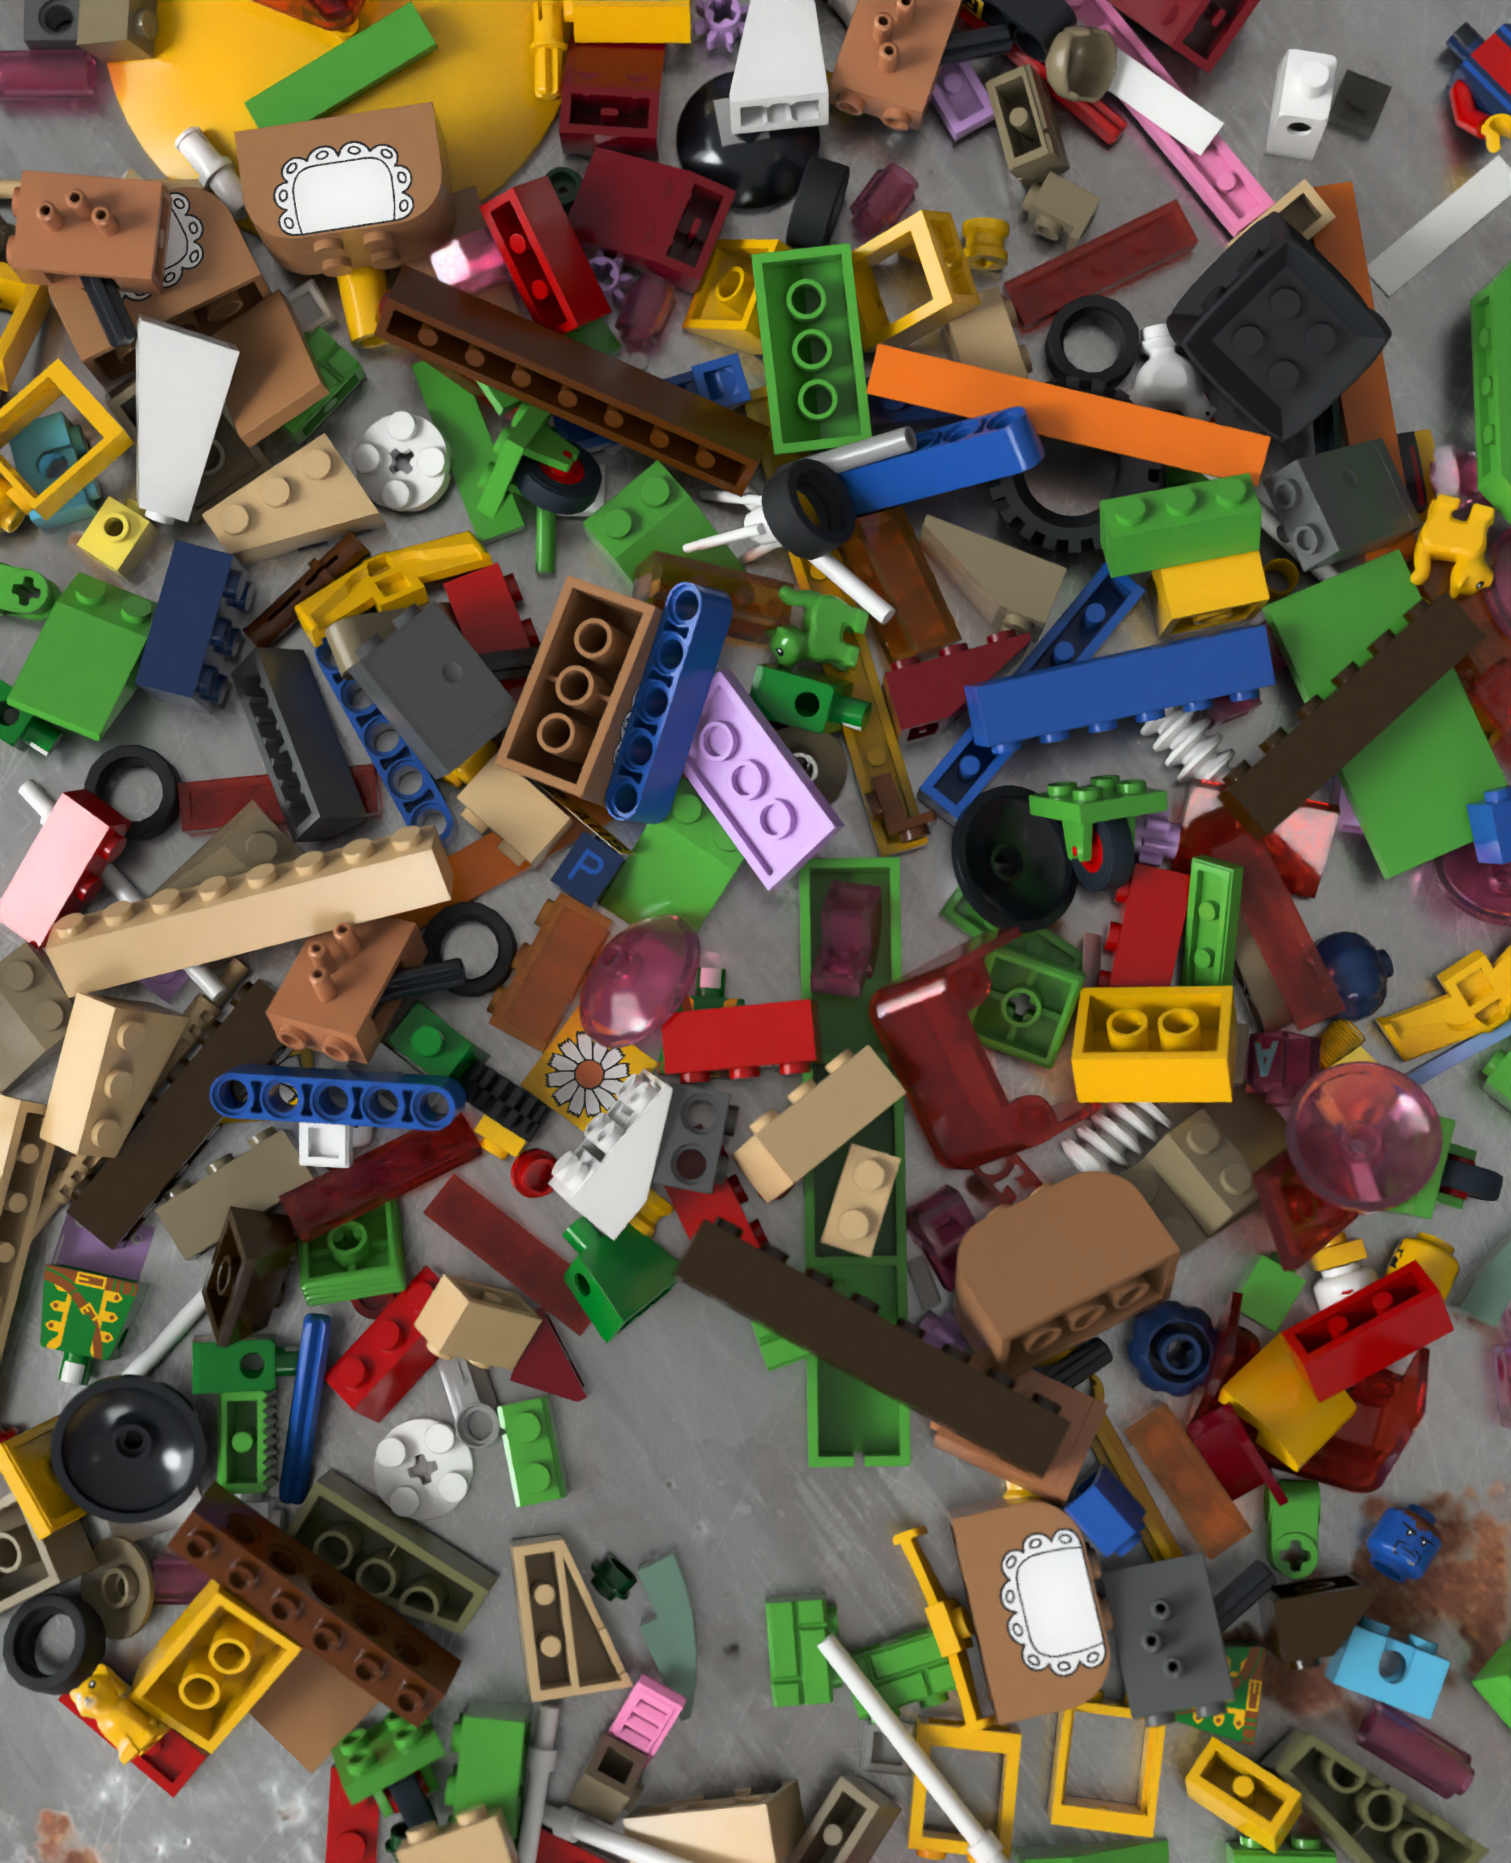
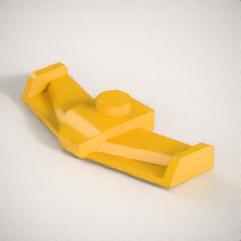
M470 530L394 551H384L363 560L362 564L300 602L294 609L305 634L314 647L318 648L323 644L322 638L326 637V628L341 619L360 615L372 606L378 612L407 608L414 603L417 606L429 602L423 584L492 565L493 562L491 555Z
M1511 945L1492 964H1490L1483 952L1476 949L1436 976L1447 994L1390 1016H1381L1375 1019L1392 1048L1404 1062L1478 1034L1490 1033L1511 1019Z
M920 1526L895 1535L893 1543L894 1545H901L929 1607L924 1609L942 1658L948 1657L961 1701L966 1725L960 1728L963 1734H969L997 1723L995 1714L984 1718L981 1717L966 1650L974 1646L971 1638L974 1635L971 1617L967 1609L959 1605L957 1598L948 1600L917 1541L918 1538L929 1534L926 1526Z

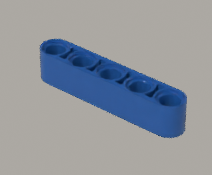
M1016 406L916 433V450L837 473L836 475L845 484L853 501L855 515L857 516L1027 471L1043 460L1046 451L1026 409L1022 406Z
M682 582L677 584L667 597L606 790V808L609 814L616 820L655 825L661 823L671 810L732 619V600L723 590L690 582Z
M322 638L323 644L315 648L317 662L406 825L418 826L420 828L425 818L429 815L441 814L445 816L446 828L439 837L444 849L448 848L454 843L458 835L459 826L437 782L400 735L399 742L391 751L380 752L376 749L375 742L378 734L387 729H394V727L374 703L365 709L353 707L352 698L361 686L356 680L342 679L338 667L330 665L329 656L332 651L327 638ZM411 771L421 773L423 781L416 793L411 795L400 793L398 788L399 781L405 773Z
M257 1064L237 1065L216 1078L210 1089L211 1104L218 1113L229 1118L431 1131L440 1130L448 1126L459 1116L466 1102L465 1091L461 1084L454 1078L447 1076ZM231 1080L240 1081L245 1085L248 1091L247 1102L239 1101L233 1096L230 1089ZM280 1083H287L295 1088L298 1094L296 1105L288 1104L282 1099L279 1091ZM330 1086H337L345 1091L348 1097L346 1108L338 1107L332 1103L329 1098ZM379 1089L390 1090L396 1095L399 1104L398 1110H387L381 1105L378 1098ZM429 1092L440 1093L447 1099L449 1105L448 1113L440 1114L431 1109L428 1103Z

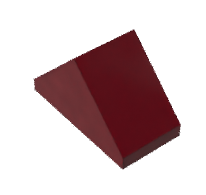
M542 1306L534 1310L542 1319V1322L515 1365L510 1381L575 1402L587 1398L590 1393L546 1307Z

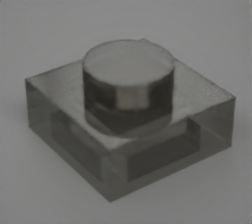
M1347 69L1331 105L1328 120L1371 137L1392 87Z

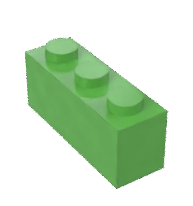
M1250 473L1101 500L1100 542L1111 578L1259 551L1262 509Z

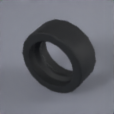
M818 156L811 157L803 174L792 208L786 234L787 246L801 249L829 245L844 201L850 175L849 166Z
M1101 295L1081 296L1065 304L1054 316L1045 342L1046 363L1057 380L1080 376V379L1093 380L1094 378L1105 381L1107 386L1114 388L1125 379L1134 365L1140 347L1139 328L1130 311L1118 301ZM1096 318L1105 321L1116 330L1120 338L1121 350L1118 359L1111 367L1101 372H1087L1076 368L1069 362L1064 352L1063 340L1066 331L1073 323L1081 319Z
M808 458L795 461L773 475L764 485L761 499L764 518L774 537L786 550L796 557L807 560L823 557L846 543L854 533L856 515L851 496L845 484L836 473L822 462ZM797 491L802 493L813 505L819 518L820 528L813 524L805 514L799 502Z
M120 745L103 753L90 767L84 783V789L89 790L107 803L106 787L109 779L118 769L127 765L140 764L150 768L158 775L163 790V797L159 808L146 819L131 821L132 824L124 836L129 841L149 840L166 832L177 820L184 802L183 783L176 768L155 750L141 745Z
M459 902L443 908L429 921L422 935L428 951L423 964L442 961L440 955L441 941L445 933L455 924L463 921H477L486 925L495 934L498 943V957L493 967L480 977L467 979L463 986L446 989L457 996L479 997L494 992L508 980L516 964L517 943L512 928L497 911L481 903Z
M57 1593L38 1595L23 1603L10 1619L3 1641V1658L11 1677L18 1685L49 1695L70 1694L72 1690L79 1688L87 1678L93 1675L97 1666L101 1664L106 1651V1631L101 1616L89 1603ZM63 1614L69 1616L75 1630L74 1648L69 1660L61 1670L52 1675H47L38 1669L35 1659V1642L45 1623L53 1616Z

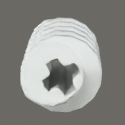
M1181 705L1165 708L1166 717L1146 722L1140 733L1144 737L1156 733L1160 734L1152 747L1155 752L1169 748L1172 749L1165 764L1168 768L1180 764L1184 765L1177 777L1180 783L1193 779L1196 780L1189 793L1191 798L1211 795L1225 784L1222 778L1233 769L1228 764L1234 757L1235 751L1232 748L1219 753L1216 751V748L1223 739L1221 733L1208 737L1204 736V732L1211 723L1208 717L1193 722L1191 718L1196 711L1183 712Z
M1106 1102L1111 1118L1095 1112L1091 1119L1096 1131L1081 1125L1076 1129L1081 1144L1068 1138L1061 1143L1066 1156L1080 1173L1102 1171L1113 1174L1110 1164L1113 1162L1125 1169L1130 1167L1125 1154L1127 1149L1141 1156L1145 1153L1139 1138L1145 1136L1154 1142L1160 1140L1154 1126L1157 1122L1170 1129L1175 1125L1157 1102H1125V1105L1121 1102Z

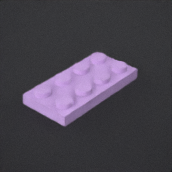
M720 670L712 678L683 773L767 890H779L845 825L732 671Z

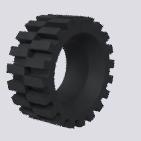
M1080 376L1066 377L1063 380L1044 382L1134 404L1129 399L1130 395L1120 388L1116 390L1107 386V382L1094 378L1093 380L1080 379ZM1119 454L1121 464L1120 477L1109 499L1158 490L1160 484L1158 483L1159 471L1162 470V464ZM1024 472L987 481L998 513L1016 534L1023 537L1029 543L1060 553H1082L1102 548L1100 542V507L1093 512L1078 516H1067L1052 512L1042 506L1031 494Z

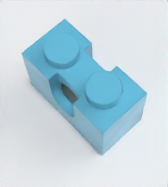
M62 411L34 419L9 441L18 473L39 495L59 478L48 479L49 471L55 464L67 461L69 469L81 459L83 453L89 451L80 424L73 425ZM94 478L47 521L33 509L29 513L31 521L42 531H46L96 516L98 510L95 499L101 498L97 478Z
M1363 1615L1360 1622L1356 1624L1336 1654L1330 1657L1324 1676L1336 1685L1431 1720L1450 1665L1449 1660L1436 1653L1439 1644L1409 1633L1407 1642L1388 1635L1391 1626ZM1386 1651H1396L1400 1656L1396 1669L1388 1675H1380L1379 1662L1382 1654Z

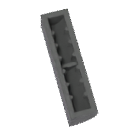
M256 647L231 673L293 842L323 840L355 827L368 816L304 650Z

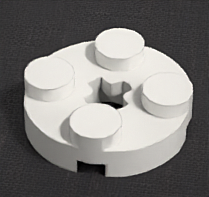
M399 411L381 418L370 426L361 438L359 446L353 451L352 464L356 469L359 484L372 501L394 511H421L438 501L449 486L452 476L449 474L451 467L450 458L453 459L452 447L446 435L435 424L423 417ZM412 451L414 455L410 460V465L413 467L412 471L408 474L401 470L395 472L394 466L397 455L399 453L407 454Z
M431 1417L411 1419L392 1429L378 1445L373 1462L374 1484L382 1500L396 1515L415 1520H431L452 1511L468 1493L475 1474V1460L472 1449L459 1440L455 1429L449 1424ZM424 1454L427 1462H436L438 1470L431 1473V1482L423 1483L420 1476H412L410 1468L416 1465L417 1455Z

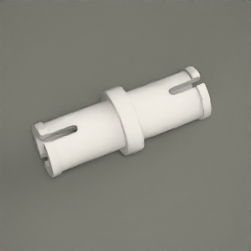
M192 126L182 132L176 139L174 146L198 172L200 184L205 190H212L227 206L236 221L247 218L249 215L243 202L241 181L234 172L236 166L228 156L222 157L205 137L199 126H196V128Z

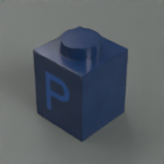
M583 831L550 881L556 888L592 912H595L626 860L598 835L593 838Z

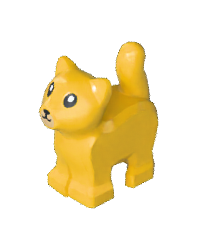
M1439 494L1435 500L1432 499L1426 516V522L1419 531L1414 550L1415 570L1410 575V581L1414 585H1422L1427 581L1431 572V559L1454 562L1456 564L1453 566L1450 575V597L1455 599L1459 594L1473 595L1482 588L1490 587L1493 582L1494 572L1487 565L1484 555L1487 549V531L1494 522L1495 509L1476 503L1472 506L1467 521L1458 520L1452 516V513L1459 508L1461 499Z
M99 1664L92 1676L87 1678L79 1688L70 1692V1697L77 1705L82 1716L97 1719L100 1730L120 1753L119 1759L125 1765L131 1762L137 1755L141 1756L150 1750L171 1727L128 1700L131 1687L118 1677L110 1667L105 1664Z

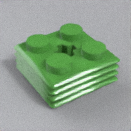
M995 940L988 949L959 1035L964 1039L1051 1069L1058 1056L1086 974L1079 969ZM1021 993L1031 996L1030 1003L1036 1006V1010L1027 1009L1024 1015H1019L1015 1013L1016 1004L1009 1001L1010 997L1019 998Z
M394 1192L300 1206L296 1209L300 1288L308 1306L401 1292L406 1289L401 1213Z

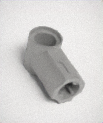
M454 1357L452 1361L442 1358L436 1360L456 1421L455 1431L459 1440L467 1447L474 1449L487 1448L498 1443L505 1430L500 1426L497 1402L486 1369H482L468 1360ZM478 1411L487 1413L493 1422L492 1433L482 1441L471 1436L468 1429L469 1419Z

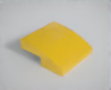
M1281 1332L1221 1388L1218 1401L1224 1405L1230 1402L1241 1418L1259 1430L1255 1441L1257 1444L1295 1472H1298L1357 1410L1356 1404L1345 1390L1321 1403L1318 1402L1298 1373Z

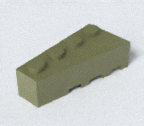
M328 1470L315 1482L285 1533L384 1605L399 1609L401 1614L460 1634L465 1631L499 1578L406 1517L396 1515L390 1507L332 1470Z
M1293 1728L1260 1763L1266 1771L1302 1793V1810L1351 1863H1479L1490 1851L1311 1733Z

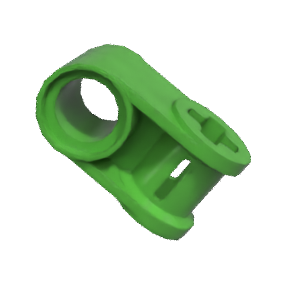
M0 562V616L8 615L34 621H46L56 601L61 596L60 588L53 581L44 578L36 571L13 567ZM38 590L41 591L39 599L31 598L29 602L27 601L29 593L34 594Z
M1277 1479L1289 1502L1280 1507L1265 1484L1264 1518L1266 1523L1267 1561L1274 1570L1285 1577L1292 1579L1305 1578L1314 1571L1319 1557L1318 1526L1321 1515L1319 1482L1317 1480ZM1291 1541H1293L1295 1547L1303 1550V1557L1294 1559L1293 1567H1290V1563L1280 1557L1281 1550H1288Z

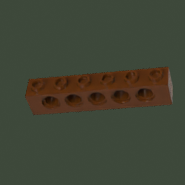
M216 1481L211 1484L166 1545L417 1729L445 1697L462 1663L453 1654Z

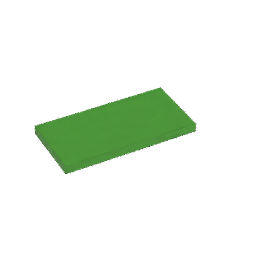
M1400 549L1281 598L1262 608V612L1304 704L1315 694H1318L1324 700L1336 689L1331 680L1352 661L1360 667L1372 656L1366 648L1388 628L1396 634L1408 623L1402 615L1422 597L1417 586L1410 581L1411 573ZM1454 667L1336 773L1385 880L1473 842L1466 804L1484 800L1483 792L1485 790L1508 786Z

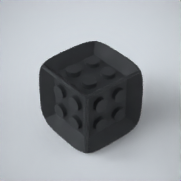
M1272 211L1245 231L1187 290L1166 320L1171 338L1176 344L1183 347L1188 357L1202 374L1250 421L1278 443H1284L1318 418L1366 371L1381 353L1392 335L1391 329L1383 317L1373 309L1368 308L1350 282L1298 230L1286 222L1276 211Z

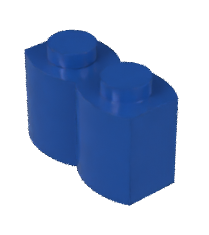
M1105 1463L1099 1466L1069 1494V1501L1063 1507L1064 1511L1105 1557H1108L1114 1551L1119 1557H1122L1142 1539L1143 1536L1140 1532L1146 1526L1142 1520L1146 1509Z

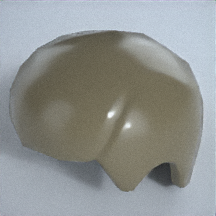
M1086 25L1066 27L1063 32L1058 33L1048 51L1045 60L1047 82L1056 94L1064 99L1091 103L1100 100L1110 88L1117 69V48L1112 34L1107 30Z

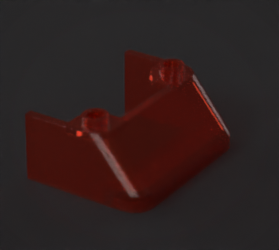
M1018 927L981 933L878 989L873 994L869 1003L870 1020L902 1087L907 1092L906 1096L938 1162L949 1170H971L1035 1147L1102 1109L1100 1102L1078 1101L1059 1102L1051 1107L1046 1099L1038 1095H1023L1009 1102L970 1021L967 1012L982 1004L988 997L991 988L990 975L982 957L1022 936Z
M1232 1292L1214 1328L1218 1332L1216 1353L1206 1383L1196 1388L1189 1412L1188 1425L1224 1405L1218 1401L1221 1388L1260 1352L1258 1337L1245 1327L1239 1326L1242 1293ZM1426 1347L1419 1349L1404 1375L1384 1368L1345 1389L1357 1406L1356 1413L1298 1472H1295L1257 1444L1270 1467L1355 1493H1369L1379 1489L1425 1415L1430 1349ZM1240 1417L1252 1438L1256 1441L1259 1430ZM1187 1431V1435H1188L1189 1439L1192 1441V1439H1191V1437H1190V1435H1189V1433H1188V1431Z

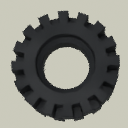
M479 1060L475 1062L461 1083L465 1091L467 1103L529 1143L552 1110L546 1104Z

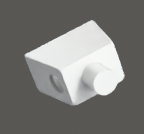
M1289 49L1278 65L1264 154L1307 161L1313 160L1329 118L1338 61L1337 56L1299 49ZM1302 123L1306 131H1294L1288 125Z

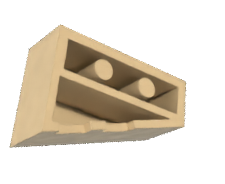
M325 433L202 514L226 552L233 554L243 566L298 551V548L342 539V536L347 535L346 533L349 530L355 533L369 528L375 530L387 526L379 511Z
M77 992L39 1138L76 1155L116 1158L191 1017L151 1002Z
M869 1044L856 1055L847 1048L825 1066L830 1075L817 1085L812 1078H809L787 1096L793 1105L780 1115L774 1108H771L749 1126L755 1135L732 1154L730 1158L767 1204L772 1202L907 1093Z
M559 1534L509 1541L526 1690L531 1702L633 1687L564 1539Z
M798 1779L782 1782V1787L775 1793L752 1795L751 1787L735 1790L736 1797L704 1800L703 1795L640 1806L623 1818L625 1835L694 1863H782L793 1853L806 1832Z

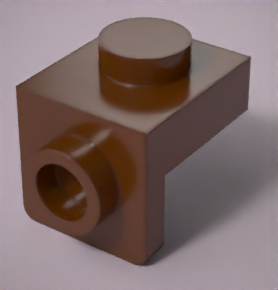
M887 772L871 778L870 787L872 791L864 794L873 822L882 820L888 840L900 837L902 844H907L930 835L928 827L936 825L938 820L935 810L906 819L891 773Z

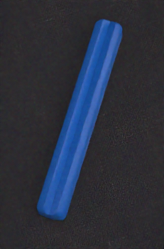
M308 1313L303 1321L279 1485V1499L286 1504H302L307 1496L332 1328L331 1318L326 1314Z

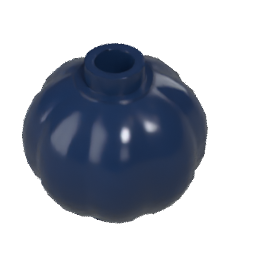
M1340 931L1324 936L1310 946L1302 960L1303 971L1299 972L1297 977L1306 995L1310 1009H1317L1324 1018L1330 1021L1339 1022L1338 1020H1345L1353 1023L1368 1018L1383 1005L1387 997V978L1393 976L1394 969L1391 958L1384 949L1376 950L1367 938L1358 933Z
M1166 1300L1157 1304L1150 1311L1142 1312L1135 1319L1132 1325V1335L1127 1343L1126 1355L1129 1363L1137 1371L1139 1380L1145 1387L1153 1391L1166 1392L1171 1396L1183 1397L1191 1394L1196 1388L1207 1385L1214 1379L1218 1371L1217 1363L1223 1352V1341L1221 1335L1214 1329L1211 1318L1203 1309L1197 1306L1183 1305L1178 1301ZM1177 1340L1176 1347L1172 1351L1167 1352L1170 1343Z

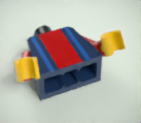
M1465 22L1446 42V45L1463 61L1448 82L1455 124L1479 139L1486 140L1489 152L1495 153L1501 149L1500 139L1502 137H1507L1511 140V24H1503L1485 40L1468 22Z

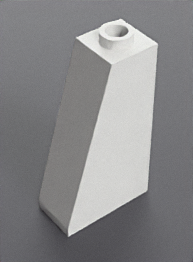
M750 0L729 93L732 134L829 124V91L815 0Z
M138 313L136 320V499L139 508L146 510L145 516L154 521L173 525L175 519L188 522L240 351L235 344Z

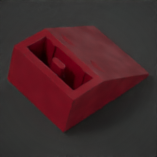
M1260 0L1106 1L1210 74Z
M573 22L571 23L562 85L559 135L563 153L593 155L597 146L639 158L659 159L667 43H575Z
M596 146L568 214V220L581 246L594 252L601 250L604 256L613 260L619 257L623 259L624 265L694 294L736 191L692 171Z
M1015 629L1005 630L988 636L986 638L988 644L969 649L967 643H959L939 650V658L921 662L919 656H913L892 663L890 665L892 671L884 673L881 689L898 744L901 745L944 733L968 710L964 686L1002 678L1024 657L1032 640L1030 632L1017 636Z

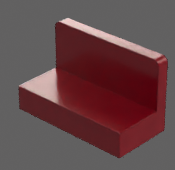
M1230 1402L1186 1426L1192 1441L1231 1501L1265 1483L1280 1507L1289 1502L1269 1463Z

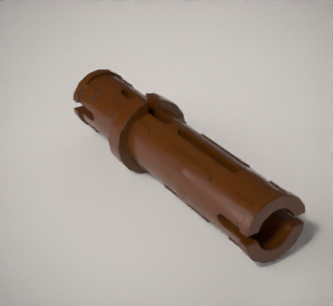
M350 530L319 561L313 558L308 563L311 568L250 625L242 629L257 647L269 648L294 623L299 621L294 609L297 604L345 575L363 559L371 555L368 549Z

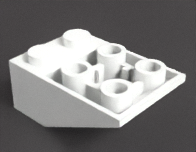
M645 1069L639 1075L632 1074L621 1084L616 1093L618 1100L606 1114L601 1112L591 1120L584 1131V1136L586 1137L574 1153L568 1151L556 1162L551 1172L554 1177L548 1183L568 1204L613 1241L647 1201L673 1091L669 1085Z

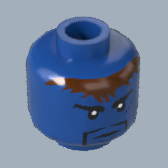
M1409 1504L1407 1508L1400 1506L1388 1507L1366 1540V1547L1371 1555L1370 1564L1387 1578L1399 1583H1404L1406 1579L1417 1580L1422 1578L1443 1544L1441 1534L1434 1526L1436 1522L1435 1517L1426 1509L1415 1504Z

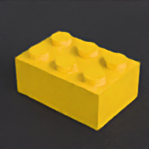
M1233 986L1082 988L1080 991L1071 1057L1078 1102H1232L1238 1033Z
M211 1579L139 1664L127 1699L212 1754L302 1650L303 1645Z

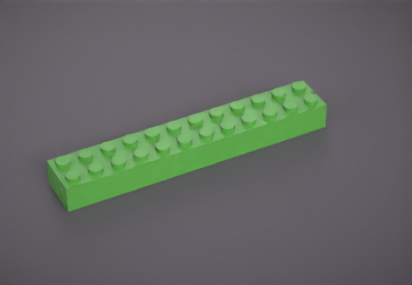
M900 857L811 858L799 870L801 1000L812 999L818 1002L823 1062L810 1063V1073L802 1074V1084L809 1078H812L818 1085L830 1075L825 1066L839 1054L849 1048L856 1055L869 1044L904 1088ZM904 1095L804 1175L805 1271L807 1267H811L823 1274L832 1272L834 1281L845 1278L851 1295L853 1292H856L881 1306L877 1315L893 1324L896 1323L898 1317L908 1321ZM851 1143L901 1159L871 1258L820 1242ZM815 1356L807 1358L808 1466L855 1467L853 1452H863L865 1467L911 1466L910 1409Z

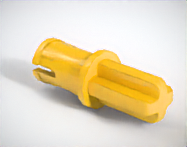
M542 0V9L540 2L536 1L533 4L534 42L529 46L530 54L535 57V95L540 100L555 101L562 94L563 57L567 55L568 46L563 43L564 6L557 0Z

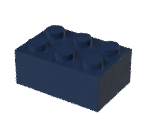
M179 540L175 541L135 680V684L156 701L210 715L213 713L215 703L221 704L223 702L228 686V676L223 674L228 657H235L241 641V629L237 628L241 611L249 609L255 588L254 582H250L251 575L233 554Z

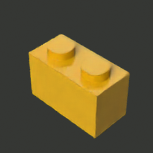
M1212 1736L1185 1778L1187 1796L1274 1854H1276L1302 1813V1793L1214 1736Z

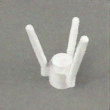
M700 491L699 496L701 499L754 505L756 507L746 515L744 528L686 543L683 545L685 553L705 550L750 538L752 541L760 543V545L738 558L742 565H746L776 548L783 547L772 534L764 518L761 503L762 495L743 493L742 497H739L727 491Z

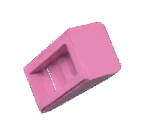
M642 1674L615 1716L607 1735L648 1756L643 1768L644 1770L680 1714L687 1699L653 1678Z

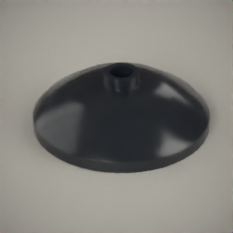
M734 71L727 72L702 85L684 106L676 132L679 164L681 169L692 171L735 190L736 194L729 210L738 212L768 210L783 204L797 194L809 160L812 156L819 155V126L770 130V139L758 141L755 140L762 131L749 135L743 133L735 134L738 139L746 143L722 148L713 100L729 98Z
M1004 785L980 793L961 812L952 837L953 868L964 897L980 917L991 925L1007 932L1030 933L1052 925L1063 916L1074 898L1078 877L1067 855L1062 821L1031 815L1029 795L1037 793L1021 786Z
M135 1374L114 1375L87 1385L65 1405L52 1433L51 1461L56 1478L62 1489L83 1510L111 1522L143 1523L169 1514L182 1505L193 1493L205 1467L207 1438L203 1423L196 1409L178 1390L167 1383L148 1376ZM131 1430L138 1431L142 1435L143 1440L132 1442L127 1438L126 1432Z

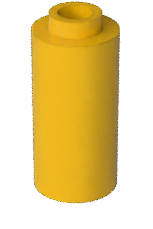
M372 266L354 268L350 274L337 277L351 346L357 349H370L390 344V342L374 336L390 294L385 269H376Z

